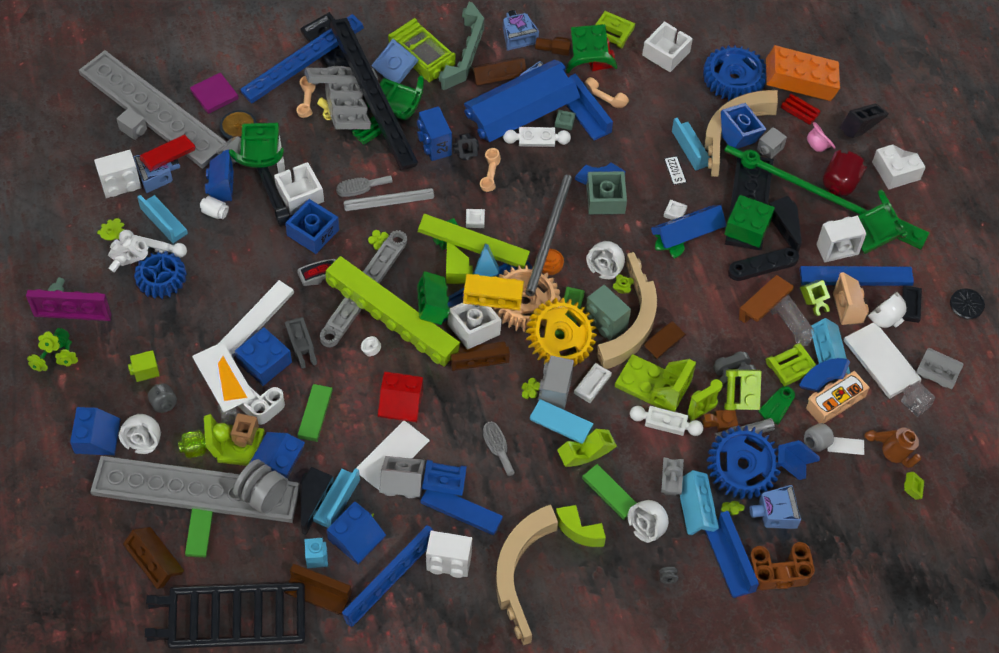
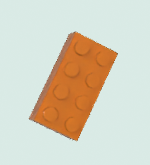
M774 45L766 57V84L831 101L840 90L839 62Z

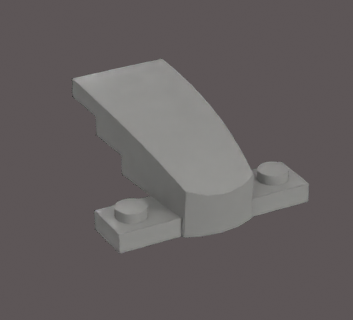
M350 67L305 68V76L308 83H325L328 109L335 129H370L371 122L366 114L367 106L362 99L363 93ZM372 68V70H373V72H374L376 78L378 79V76H377V74H376L374 68Z

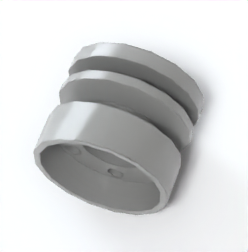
M256 459L249 463L236 480L233 492L235 496L242 498V501L250 502L251 507L261 514H267L275 508L284 496L288 486V479L277 471H272L271 467L265 465L261 460Z

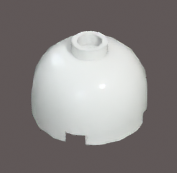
M603 241L593 246L586 260L588 267L593 273L597 272L601 274L600 278L609 280L615 278L622 271L625 256L617 244Z
M898 292L890 296V299L885 300L868 315L870 320L879 327L888 328L893 325L896 328L904 321L902 317L905 315L907 307L904 299Z
M136 414L129 417L123 423L118 436L120 442L127 449L131 447L132 449H137L135 453L148 454L153 452L158 445L161 430L157 421L145 414Z
M644 500L636 503L629 509V525L633 524L636 530L633 533L641 541L652 542L666 532L669 524L668 515L663 506L658 502Z

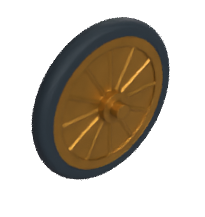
M236 110L227 113L221 119L219 128L222 135L227 139L237 136L241 138L242 124L257 123V120L247 111Z

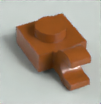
M719 410L714 415L705 414L704 420H702L703 428L717 427L718 432L738 426L735 410Z

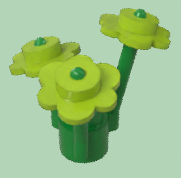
M57 328L54 334L46 331L43 335H40L38 337L40 341L38 346L44 351L40 356L35 354L28 356L29 366L36 371H47L48 366L45 360H43L47 353H51L53 350L57 351L64 346L65 349L55 354L56 363L65 366L76 364L78 362L76 353L69 351L72 341L69 340L70 335L68 331Z

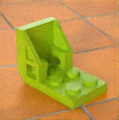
M632 354L615 382V388L657 408L675 412L692 382L696 362L691 359L669 362L666 368L663 369Z

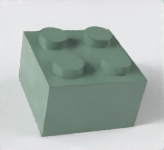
M624 171L588 172L586 186L589 214H625L627 195Z
M603 285L587 297L585 314L590 313L587 317L588 320L594 319L590 325L596 326L604 338L610 341L614 340L628 329L631 308L608 287Z

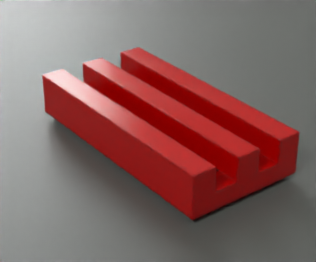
M790 94L789 98L781 105L783 110L809 125L820 115L819 109L793 94Z

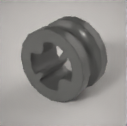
M664 567L659 570V574L662 575L660 582L671 584L679 580L676 575L678 574L677 568Z

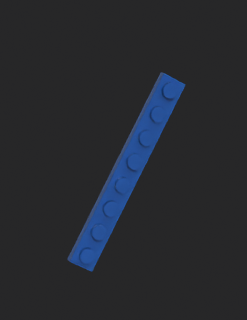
M353 14L347 17L355 34L364 29L363 24ZM329 29L240 89L241 93L252 104L336 48L339 44L332 29Z

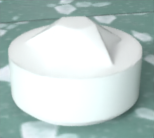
M374 336L367 337L361 344V350L367 356H374L381 349L380 341Z

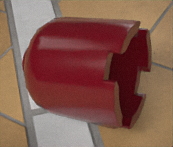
M838 150L834 153L823 175V184L830 193L836 196H847L855 190L867 166L863 165L864 160L859 155L848 151L847 154L841 153L842 150Z

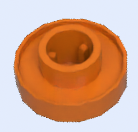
M549 249L542 270L543 274L555 275L562 270L564 258L559 251Z

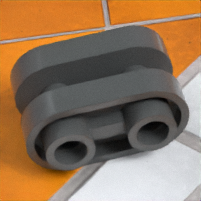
M742 351L727 358L721 357L717 359L713 366L715 373L718 376H722L720 381L724 388H727L728 377L726 376V370H757L754 365H749L751 358L748 353ZM735 377L736 386L740 384V377Z

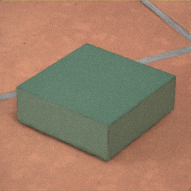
M558 110L555 127L572 130L576 113Z

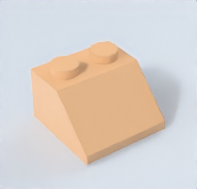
M844 272L840 273L833 296L841 325L864 323L866 315L869 314L868 305L864 302V290L860 288L858 280Z

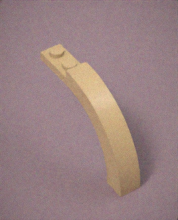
M777 90L757 91L739 96L727 102L713 115L708 124L705 139V150H708V156H711V158H708V169H711V176L718 177L720 141L722 139L721 111L746 103L756 116L776 115L778 103Z
M634 252L627 253L626 267L630 277L634 280L633 285L639 299L640 312L636 321L624 334L609 342L598 344L597 357L600 365L605 369L617 366L628 360L632 354H636L647 341L654 324L657 308L656 288L654 282H648L646 274L642 273L641 261L639 258H636Z
M551 505L531 513L513 529L506 539L498 559L496 592L501 610L507 609L509 619L514 620L516 625L514 627L517 639H521L523 645L531 643L532 633L515 591L514 572L522 554L532 543L549 533L557 531L558 521Z

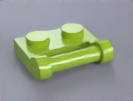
M604 11L595 24H605L606 31L620 36V38L606 33L609 42L616 44L621 49L635 28V23L607 11Z
M800 343L795 344L793 348L777 356L766 358V364L774 371L784 387L804 378L816 366ZM795 355H798V356H799V357H797V358H795V359H793V360H791V361H789V362H787V363H784V364H782V365H779V364H778V363H780V362H782V361H784V360H786V359H788V358H790V357H792V356H795Z
M726 370V376L728 377L727 402H725L724 409L760 410L761 370ZM735 377H740L739 402H734Z
M714 379L708 388L703 391L698 390L691 396L687 413L690 421L701 417L717 406V396L723 386L720 380Z

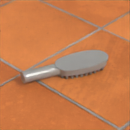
M386 176L368 180L365 177L348 179V181L345 180L338 184L336 192L341 197L360 195L369 191L371 187L392 183V177Z
M493 421L488 422L483 427L485 442L494 455L499 456L507 476H511L515 472L506 454L507 442L496 423Z

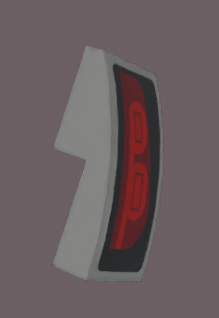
M336 259L323 260L299 268L297 273L303 286L321 284L322 280L326 279V270Z

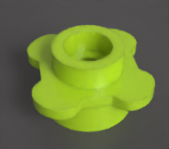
M619 274L616 276V283L613 284V289L621 294L629 293L634 280L631 277L627 278Z

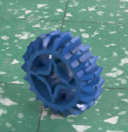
M158 250L156 255L150 253V257H146L143 259L144 261H139V266L135 267L136 273H134L136 285L147 297L152 295L154 299L157 296L163 299L164 295L171 297L172 292L177 294V289H182V283L186 281L187 273L184 263L174 253L169 255L167 251L161 254Z

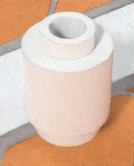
M211 196L203 198L200 203L201 212L215 219L223 220L229 210V206L225 202Z

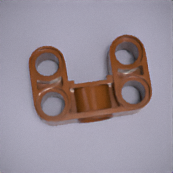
M803 542L795 543L788 556L789 562L771 563L770 553L765 547H754L749 556V561L759 583L757 589H787L790 587L807 586L815 572L809 546ZM795 553H801L803 557H799ZM759 556L763 559V561H758L755 559V557ZM800 571H803V572H805L808 576H803V575H801L799 572H800ZM759 575L765 576L767 580L760 579Z

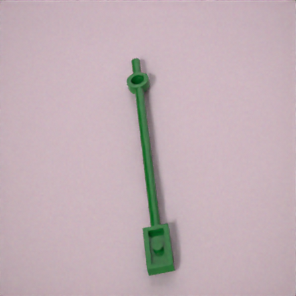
M727 145L724 150L740 158L742 165L746 168H762L859 215L868 211L760 160V155L754 150L742 152L730 145ZM899 219L908 235L904 238L898 237L897 239L921 250L929 232Z

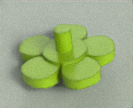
M374 230L372 236L368 238L369 244H374L373 248L375 250H379L389 235L386 232H382L380 235L379 230Z
M530 378L528 383H523L521 387L524 390L522 392L523 398L527 399L530 397L534 399L537 397L536 391L539 390L540 383L535 378Z
M738 501L722 503L721 511H729L731 515L739 514V511L744 510V505Z

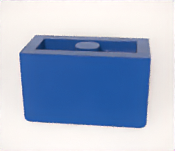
M799 440L779 445L778 464L798 480L806 479V464L820 461V456Z

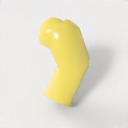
M321 97L317 105L324 109L323 117L326 120H331L327 100Z

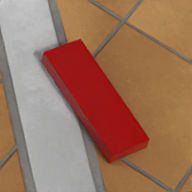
M184 134L141 154L140 161L151 172L195 151L196 146Z

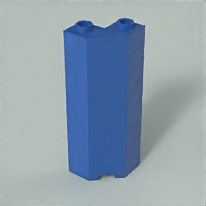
M554 59L464 103L466 108L464 112L468 119L477 123L479 137L491 142L503 136L506 131L522 127L580 98L572 76L568 78L564 72L566 68L563 63Z

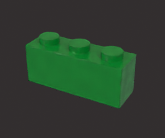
M426 271L423 272L417 285L420 319L441 325L444 318H448L450 308L448 307V286L446 285L445 277Z

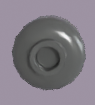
M156 384L148 393L149 402L153 409L159 413L172 410L177 403L175 393L167 384Z

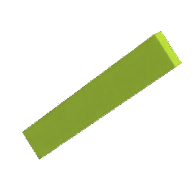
M427 214L423 215L417 231L481 254L484 244H488L495 260L515 267L520 265L521 269H524L530 252Z

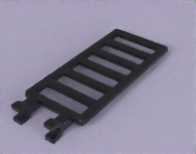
M302 582L171 587L169 596L147 595L146 597L148 609L169 607L168 629L145 628V638H147V642L168 640L167 645L171 649L302 644L305 642V584ZM284 591H297V635L284 636ZM254 592V637H241L242 593ZM263 592H275V636L262 637ZM233 593L232 638H219L220 594ZM199 594H212L211 639H198ZM178 595H190L189 639L176 640Z

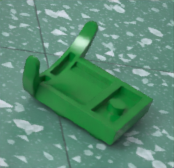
M605 24L571 27L574 57L568 62L566 73H569L574 67L588 62H603L610 64L615 69L618 68L616 60L608 52Z
M422 75L418 77L416 89L385 78L380 82V86L395 117L407 120L417 109L423 93L424 77Z
M279 123L242 124L240 155L229 149L230 156L239 164L247 167L261 168L277 164L282 159L284 148H281L278 152Z
M883 190L878 191L882 204L858 216L866 232L861 247L864 254L898 237L904 238L908 235Z

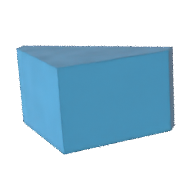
M484 244L473 274L489 277L499 274L498 264L488 244Z

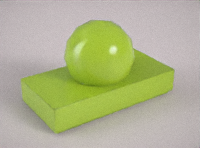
M211 414L204 416L205 445L216 458L222 456L221 442H226L230 438L231 429L225 423H217Z

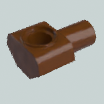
M537 37L535 49L569 56L572 40L563 37H555L553 40Z

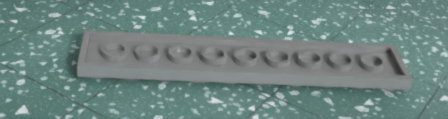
M104 50L79 69L82 77L125 110L130 108L144 117L146 126L167 142L185 134L196 146L195 151L185 156L202 169L218 156L216 151L226 143L225 140Z
M101 456L90 492L92 496L187 509L194 508L293 523L300 483L288 481L286 492L280 502L269 513L261 514L251 507L250 502L246 503L242 501V498L234 495L233 489L239 474Z

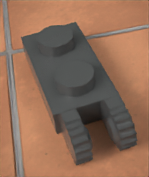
M300 317L284 322L301 369L306 368L302 355L309 353L312 365H317L314 347L304 318Z

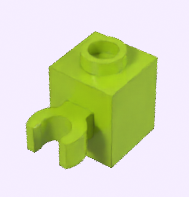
M816 280L800 287L806 305H815L813 311L816 316L821 315L819 312L821 306L825 312L830 311L829 306L823 301L830 298L824 280Z

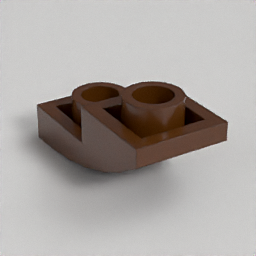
M672 321L649 339L644 346L658 360L686 334Z

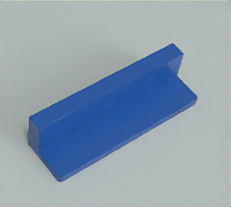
M576 73L571 75L576 83L580 98L566 104L571 112L576 113L575 117L593 140L612 133L613 121Z
M711 205L651 227L653 235L661 236L664 248H670L726 227V221L722 206Z
M729 511L721 512L717 520L719 529L714 532L705 530V533L732 598L756 592L759 583Z

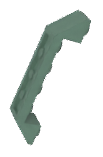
M469 2L467 8H464L462 12L464 25L471 27L472 34L467 37V48L463 49L462 62L459 61L457 67L446 65L444 72H440L439 82H441V89L443 90L466 81L484 31V17L473 2Z

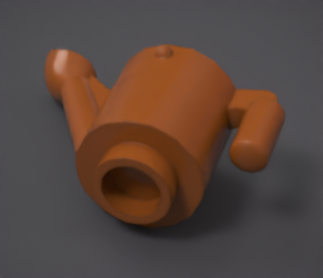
M908 428L882 432L869 430L865 433L867 440H876L883 443V454L891 462L902 463L905 467L910 468L914 467L921 460L919 454H915L910 459L908 458L919 446L918 437Z

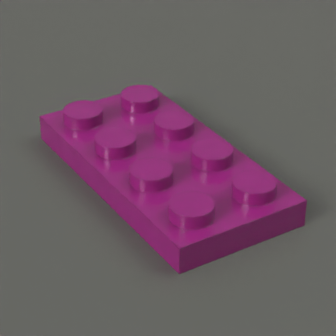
M41 289L27 290L26 297L34 317L111 321L112 314L105 294L98 292L82 293L79 291L63 292L60 290L44 291Z

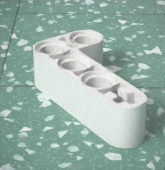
M250 387L255 398L238 405L246 415L257 417L258 424L261 425L277 415L284 408L285 402L282 390L277 387L268 389L261 396Z

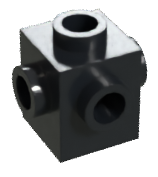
M470 133L460 134L459 138H455L453 151L459 158L470 160L474 156H478L477 150H480L479 141L473 135L470 136ZM463 143L468 144L466 149L462 148Z

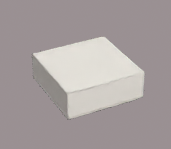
M670 200L664 212V217L673 220L684 216L687 205Z
M466 209V228H484L485 209Z

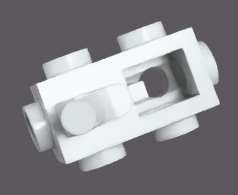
M125 236L122 241L114 240L108 254L114 261L108 269L115 273L120 265L124 266L145 259L148 255L147 250L149 247L143 240L135 236L131 238Z

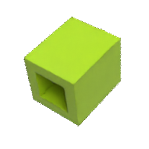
M153 350L130 356L131 364H128L130 375H135L137 382L160 376Z

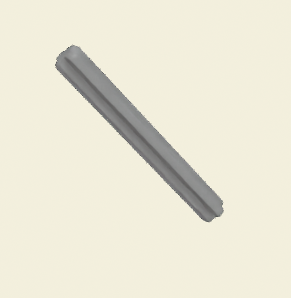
M432 188L345 200L344 209L345 211L428 200L434 198V191Z

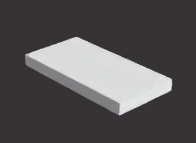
M874 322L844 338L845 344L889 399L921 382L920 376L883 330Z

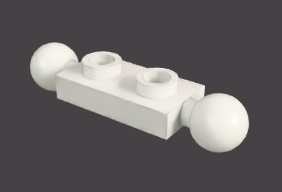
M519 127V133H516L514 130H508L503 135V139L508 144L519 140V146L555 147V141L562 145L568 144L571 140V135L565 130L555 134V128Z
M123 230L119 234L120 241L125 236L140 238L148 247L155 248L154 252L156 253L158 250L161 254L167 251L174 253L179 258L184 257L187 253V248L182 243L171 245L134 235L130 230Z
M634 406L630 410V417L634 421L645 419L646 427L682 436L685 430H688L693 436H698L703 432V424L698 420H693L690 423L687 422L688 415L653 406L649 407L648 412L641 406Z

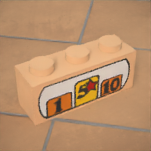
M855 371L850 374L846 373L844 379H838L834 384L829 383L820 393H813L808 398L809 401L806 409L818 423L824 424L865 398L870 387Z

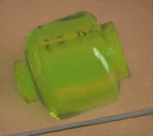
M200 430L186 432L181 437L182 441H178L180 453H184L187 458L203 456L206 450H208L205 445V434Z

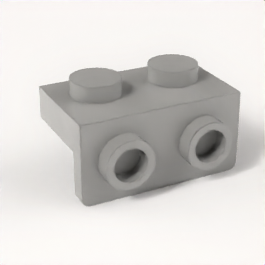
M927 348L916 373L925 379L939 383L942 387L953 389L964 364L938 351Z

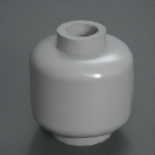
M823 423L810 427L804 434L805 445L815 452H821L830 447L834 442L832 429Z

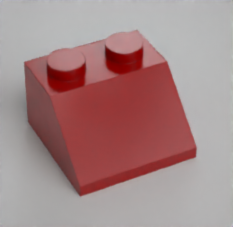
M384 372L378 417L417 423L423 394V377Z

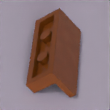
M776 275L740 307L739 320L746 323L752 318L758 322L793 290L794 286Z

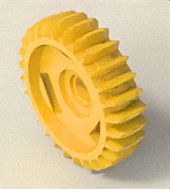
M554 298L552 302L547 300L545 304L541 303L533 311L534 314L530 315L529 319L531 321L526 324L530 328L526 330V333L531 335L526 340L532 341L528 347L535 348L532 354H539L537 360L545 359L544 365L545 362L550 361L551 356L574 360L573 367H575L578 363H582L585 358L589 357V353L593 351L591 346L596 343L593 338L597 334L592 333L596 326H591L590 324L594 319L588 320L587 317L590 313H583L585 307L577 308L578 302L571 305V299L565 303L564 298H561L559 302L557 298ZM565 314L571 315L579 323L580 327ZM541 320L546 321L543 338L540 337L539 333ZM562 330L564 332V339H558L555 336V331ZM573 347L576 348L577 353L568 356H561L559 353Z

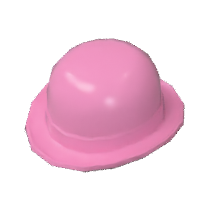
M813 122L814 128L807 136L810 146L817 152L825 151L830 147L835 150L836 147L833 142L824 134L820 126Z

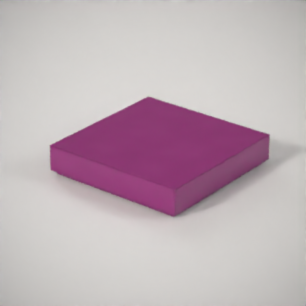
M221 72L190 87L191 93L207 114L239 99L238 94Z

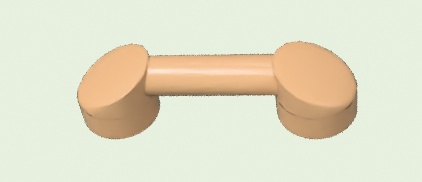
M303 76L300 79V85L305 92L304 102L297 107L296 111L299 117L306 118L313 114L310 103L311 94L315 90V84L308 83L306 76Z
M592 77L587 78L584 82V85L591 94L610 103L615 108H623L629 102L628 97L623 93H618L615 97H612L598 90L599 83Z
M490 148L485 152V157L489 164L487 177L482 178L480 181V187L485 192L496 188L494 183L495 170L501 160L499 150L496 148Z

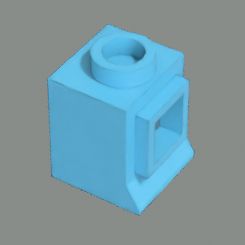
M322 538L305 539L307 569L328 567L327 546Z

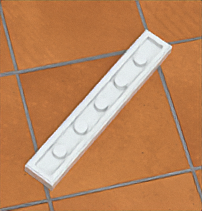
M279 280L219 342H224L232 358L235 356V350L266 324L294 294V290Z

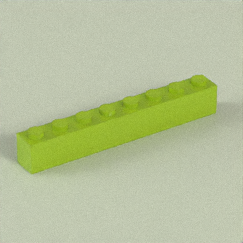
M340 256L326 270V282L329 286L337 288L344 297L352 299L359 308L367 310L374 319L385 323L389 330L400 334L403 340L411 342L418 351L426 353L436 364H441L445 367L451 360V354L458 353L460 345L458 340L434 323L420 319L419 312Z

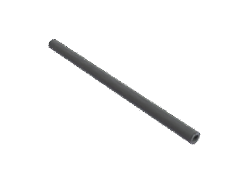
M564 175L525 291L528 296L535 295L572 182L570 175Z

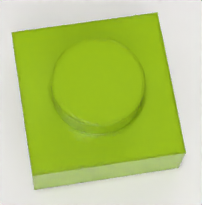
M915 472L906 473L904 491L915 500L922 499L924 480Z

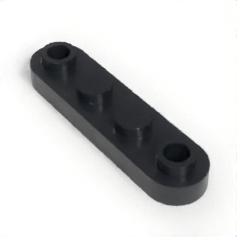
M784 248L736 261L730 265L728 275L735 281H742L793 267L798 262L799 253L794 248Z

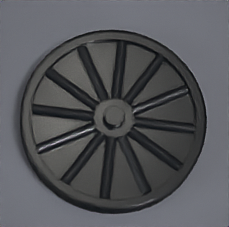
M964 288L954 292L950 305L958 316L965 319H974L983 313L985 301L978 292Z

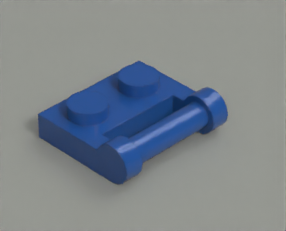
M427 460L422 489L462 496L467 466L461 465L456 467L433 463V460Z

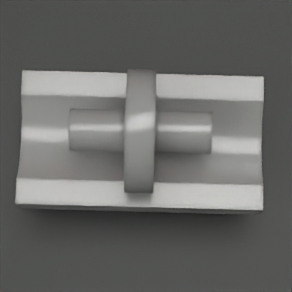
M663 458L661 493L672 496L682 494L684 459L672 460Z

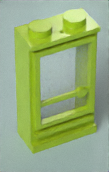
M413 18L388 35L389 43L394 39L418 59L413 69L429 83L439 78L440 72H444L446 65L455 66V53H452L420 25L416 18Z

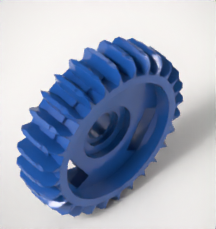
M728 45L727 49L721 47L720 50L716 49L706 59L703 71L704 82L707 83L706 87L710 88V92H716L715 96L721 95V99L726 97L730 101V99L764 89L766 84V64H764V59H760V54L755 55V51L750 52L749 48L746 50L743 49V46L736 48V45L733 48H730ZM723 63L719 73L715 72V67ZM737 74L739 78L735 79L732 78L730 75Z
M738 425L735 431L731 427L728 429V433L723 431L721 433L722 437L717 436L715 438L716 442H712L711 447L713 449L708 451V454L711 456L707 458V462L712 464H709L707 469L713 470L709 477L716 476L713 484L720 482L719 490L724 487L726 488L725 495L731 491L733 492V498L740 494V499L743 500L747 494L750 500L753 498V493L758 498L761 495L760 491L762 493L767 492V488L771 489L773 487L772 483L777 482L778 478L775 476H779L781 471L777 470L781 465L776 462L778 461V455H775L778 448H772L775 441L770 443L767 441L769 435L762 437L763 430L757 434L755 433V427L748 431V426L746 425L743 431H741ZM749 440L754 442L762 449V452L748 445L744 441ZM720 452L726 453L727 471H722ZM739 459H746L748 461V468H740L738 465ZM761 473L765 478L753 486H748L746 483Z

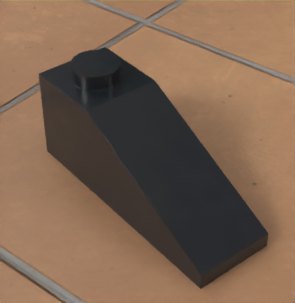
M876 103L849 111L839 128L844 131L846 136L855 138L886 118L889 113Z
M785 196L769 203L770 206L775 207L771 221L790 248H794L799 253L802 241L798 208L789 196Z
M313 467L310 468L308 473H304L301 479V529L304 535H307L314 522L313 518L334 483L332 475Z

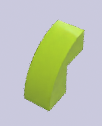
M595 429L587 436L583 444L567 441L557 451L565 467H571L596 460L612 451L617 445L609 430Z
M576 505L556 508L555 516L558 526L568 538L584 546L604 547L606 537L602 523L582 527Z

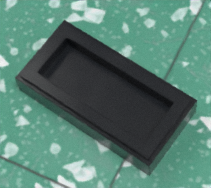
M903 285L901 296L906 303L907 309L902 318L904 321L919 323L921 320L922 288Z

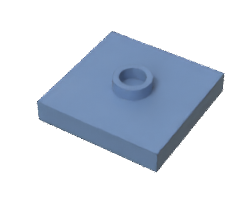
M392 39L371 66L386 79L400 84L418 62V59Z

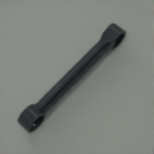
M268 167L257 168L274 209L278 225L280 227L285 226V223L290 219L286 206L283 205Z

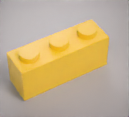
M467 274L463 304L521 310L524 281L496 276Z

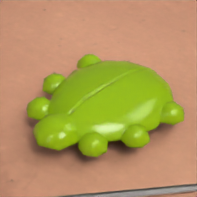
M119 218L113 221L110 219L107 221V224L101 225V230L97 231V234L107 241L119 240V234L124 230L122 227L125 224L120 223L121 220Z

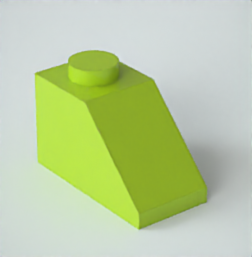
M447 242L446 284H465L466 275L473 274V266L469 265V257L455 245Z

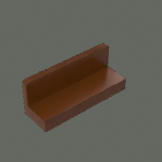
M516 57L471 66L470 68L474 73L475 84L482 85L517 78L526 71V64L524 58Z
M505 342L482 344L470 349L461 347L457 354H451L450 363L452 371L509 363V347H506Z
M151 527L133 529L123 543L157 589L164 588L172 576L182 575L184 572L183 568Z
M293 564L290 569L291 578L288 583L302 582L305 584V602L342 615L352 595L351 586ZM285 591V594L297 598V591Z

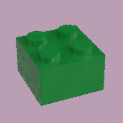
M739 195L727 222L724 235L759 248L771 222L775 207Z

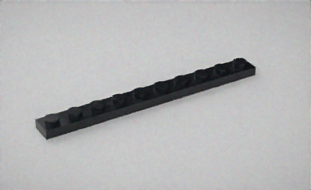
M348 19L332 20L330 27L400 170L416 167L418 161Z

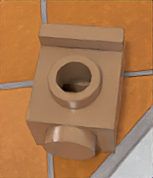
M237 414L231 431L232 441L237 446L246 447V445H252L256 431L259 428L257 417Z

